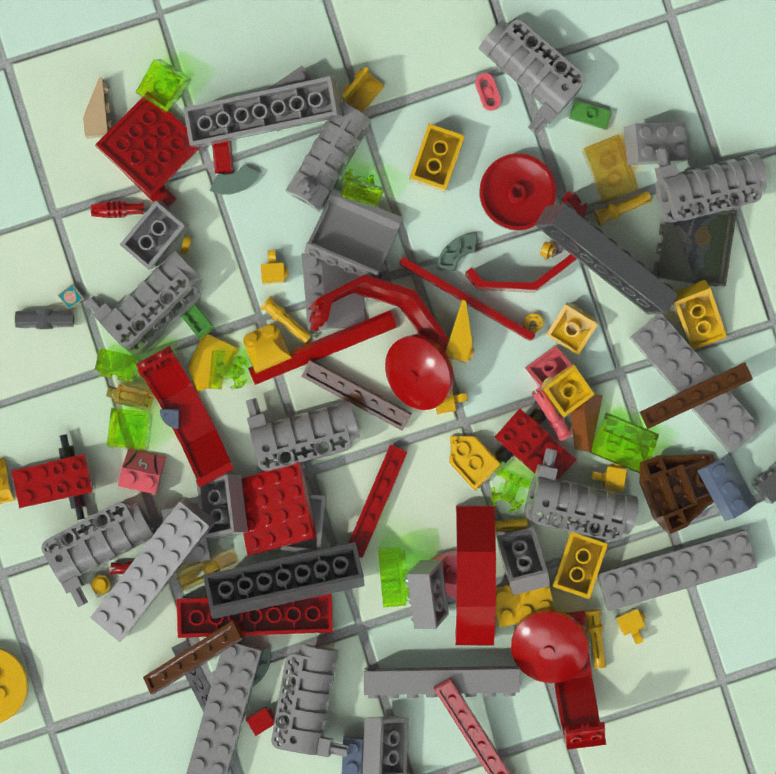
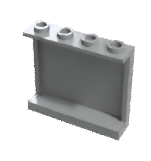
M332 188L314 231L306 243L304 252L312 258L324 260L331 266H338L348 273L377 278L403 218Z

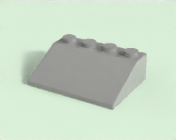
M301 253L308 331H314L310 329L311 323L309 322L312 311L308 310L317 298L360 276L348 273L338 266H331L319 258H312L307 253ZM350 294L332 303L328 322H324V325L319 327V330L348 328L365 321L363 296Z

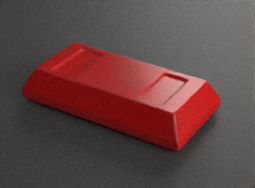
M231 141L212 144L215 174L233 173Z

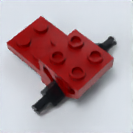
M541 407L539 410L535 408L529 415L519 408L494 436L502 444L495 453L496 459L500 463H507L514 456L534 474L537 464L543 463L546 448L557 450L554 468L558 469L557 479H560L577 460L540 426L546 419Z
M67 434L59 436L62 445L58 449L60 460L11 471L19 508L69 498L71 509L76 511L77 520L85 519L83 507L86 506L84 494L94 492L86 454L75 455L74 446H69Z

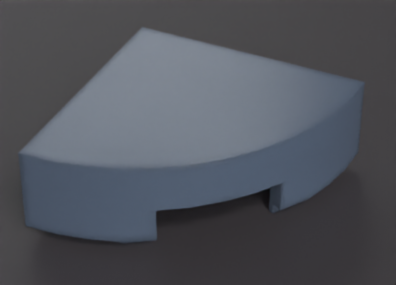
M160 409V416L164 423L171 428L179 429V410Z

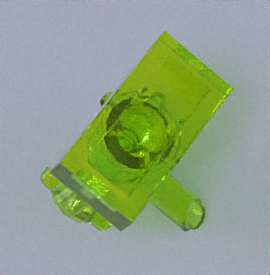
M349 169L343 176L341 197L377 207L384 191L383 187L374 185V175H370L369 178L355 177L352 175L353 169Z
M212 351L209 389L222 390L223 378L233 379L234 385L230 386L231 389L242 388L248 382L247 379L242 381L240 375L245 373V370L241 367L243 365L247 368L249 367L247 360L242 356L234 354L233 357L237 360L235 364L224 363L225 351Z
M498 468L496 475L504 478L506 482L502 492L496 493L495 487H492L490 499L493 502V506H497V500L509 502L512 507L508 510L509 513L519 510L524 500L517 502L515 496L521 486L529 489L531 481Z

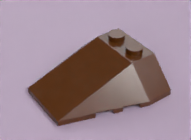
M713 454L657 455L640 462L639 484L653 519L668 534L686 528L705 508L714 502L697 471L715 461Z

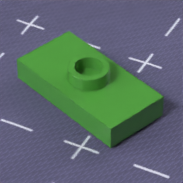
M575 100L569 119L606 130L611 111Z
M196 303L181 316L199 340L215 328Z

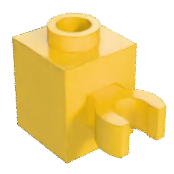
M268 250V264H261L262 284L286 283L285 279L289 278L288 267H285L284 263H276V251Z
M452 391L449 398L436 407L437 415L456 411L455 403L468 401L467 393L453 396Z
M611 463V467L606 466L605 474L592 472L591 479L604 481L603 489L623 492L627 469H622L623 465Z
M634 608L615 617L624 636L631 633L636 645L644 642L639 633V629L646 627L644 622L647 621L642 610L638 611L637 608Z

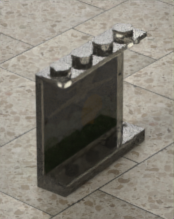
M690 208L684 209L685 213L690 212ZM670 210V212L668 213V217H669V216L672 217L671 210ZM720 211L672 223L664 221L659 226L658 235L662 236L661 243H657L656 254H659L658 262H654L653 273H656L660 279L693 284L706 280L709 286L726 287L737 211Z

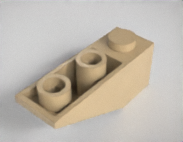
M99 77L83 116L84 133L87 139L102 138L112 128V121L108 120V112H111L110 101H106L109 87L108 82H104L102 77Z

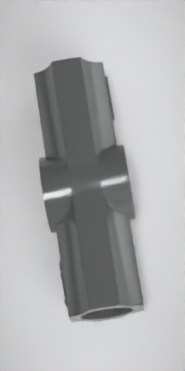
M52 309L15 311V328L53 329L74 327V311H53Z

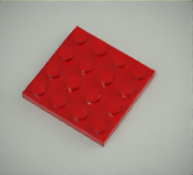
M149 92L95 144V147L151 198L201 148L190 146L187 127Z
M295 462V464L241 479L248 532L243 533L247 556L257 555L317 538L302 462Z

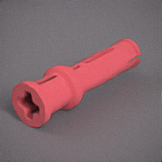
M542 387L536 388V392L533 391L532 396H534L549 420L548 426L555 431L557 440L563 441L569 438L572 430L565 424L564 417L557 413Z

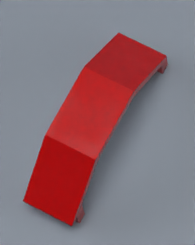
M569 191L562 197L561 201L563 204L571 205L574 208V212L578 215L586 216L587 202L581 206V200L576 193L572 194ZM571 254L534 282L484 281L472 267L465 272V276L476 290L535 293L574 263L577 258Z
M362 275L317 298L308 308V310L312 311L309 318L311 323L310 329L318 331L319 327L324 325V322H328L332 303L350 294H358L391 304L402 310L419 335L434 340L446 352L449 338L416 291L410 288Z
M168 346L136 363L139 375L144 378L161 408L179 410V429H172L183 448L198 486L202 487L234 470L235 468L215 425L172 348Z
M456 506L457 590L455 645L494 646L496 616L495 506Z
M585 610L567 612V614L574 617L583 626L587 634ZM588 651L586 663L577 675L567 681L554 683L561 730L567 750L607 745L605 723L600 722Z

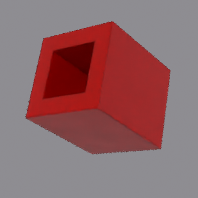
M265 706L247 717L246 722L254 735L257 736L274 725L276 714L272 708L268 709Z

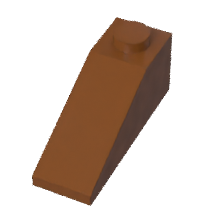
M595 394L570 413L574 449L592 451L602 395Z

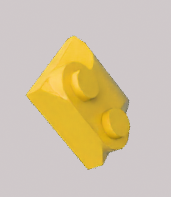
M566 302L546 335L579 355L599 322L594 316L580 307Z
M274 324L254 330L243 338V344L256 373L291 358L279 327Z
M574 364L556 376L546 378L541 386L554 407L563 417L595 395Z

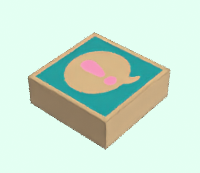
M71 284L57 295L68 310H71L84 300V297L74 284Z

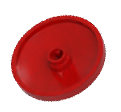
M520 153L505 155L494 161L487 168L481 179L479 188L481 206L489 219L502 228L514 231L533 228L546 206H552L555 203L556 184L553 175L543 162L533 156Z
M408 335L397 340L388 350L385 359L386 377L392 391L403 403L414 409L430 410L438 407L449 398L454 386L453 367L446 352L434 340L423 335Z
M554 609L532 612L517 624L511 640L513 659L524 674L536 681L543 683L567 681L581 671L588 657L589 641L583 626L574 617L565 612Z

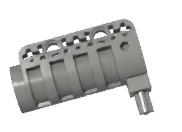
M501 20L478 48V50L542 104L536 113L538 116L528 126L530 131L536 135L546 123L550 125L581 90L585 81L584 74L521 20H515L510 25ZM533 42L536 46L530 47L527 45V43ZM556 67H562L565 71L559 72Z
M341 101L343 117L330 119L325 122L318 138L313 142L311 150L303 159L301 167L296 171L285 190L287 194L299 199L318 212L323 208L332 188L336 186L363 140L366 128L371 121L366 115Z
M667 148L655 150L659 167L654 168L657 178L656 195L661 216L668 223L685 221L758 202L762 197V191L767 187L766 168L761 157L756 153L678 173L676 163H670ZM738 195L739 199L733 200L732 196ZM725 199L726 203L720 204L719 200ZM703 204L704 208L698 209V205ZM690 208V212L685 213L684 209ZM670 210L672 213V217H668V213L670 212Z
M174 250L159 267H156L113 310L106 303L102 304L95 296L89 297L86 304L95 312L93 316L122 347L133 356H140L199 300L201 293L194 284L201 277ZM193 291L194 296L191 297L189 292ZM178 302H181V309L179 311H173V307ZM165 318L166 323H163L161 319ZM150 329H153L154 335L151 338H146L145 334ZM137 344L139 349L136 350L133 346Z
M257 398L246 400L250 416L247 418L252 443L258 465L264 471L295 464V462L304 463L345 452L351 447V440L360 438L350 401L267 423L265 415L260 412ZM342 437L348 441V443H345L344 448L341 445L334 446L336 450L333 451V445L330 441L333 440V443H338ZM323 442L329 445V449L325 453L319 451V445ZM314 445L317 453L316 456L311 452L307 454L306 458L303 455L297 456L299 460L296 461L294 450H296V453L303 452L304 447L307 450H311ZM286 452L291 454V460L288 463L282 461V455ZM275 455H277L280 465L277 466L276 462L270 463L269 468L263 465V462H266V458L274 460L276 459Z
M546 448L543 463L537 464L535 475L529 487L524 507L525 516L538 525L610 541H618L623 533L629 534L637 518V496L557 479L558 469L554 468L557 450Z
M118 502L48 538L43 542L41 549L66 594L71 593L75 603L80 607L88 603L81 589V586L84 584L80 576L152 538L155 532L146 513L138 502L133 505L127 502ZM124 507L125 511L122 514L114 516L113 512H117L120 508ZM102 515H106L108 518L106 525L101 522ZM94 524L96 526L90 528L87 532L81 534L79 530H83L88 525ZM68 533L73 535L72 543L67 540ZM60 542L61 545L54 547L53 550L50 549L52 544Z
M300 644L299 653L291 654L286 658L271 738L272 745L275 748L323 757H330L331 754L347 757L349 753L348 745L333 743V738L323 737L338 650L316 645ZM293 677L296 680V685L293 684Z

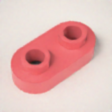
M487 73L480 74L476 78L475 86L482 106L487 111H495L500 106L501 98L494 78ZM482 81H487V82H488V86H487V87H483V86L481 85V82H482ZM493 99L495 103L489 105L487 101Z

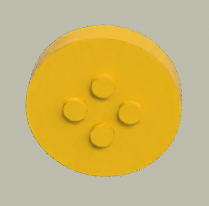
M0 648V723L13 717L24 705L29 691V679L27 671L18 657L10 651Z

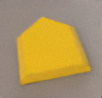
M209 334L199 341L188 365L196 392L223 383L239 348Z
M450 436L451 455L449 463L470 487L476 491L501 466V463L476 436Z

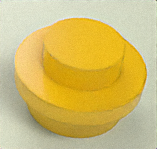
M544 242L540 256H543L545 260L554 256L556 251L554 242Z
M104 575L94 577L91 582L92 590L97 594L108 592L111 586L109 578Z

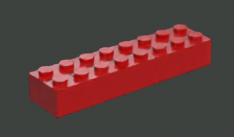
M332 593L212 619L208 597L176 599L178 638L207 637L231 621L237 622L243 636L333 632Z

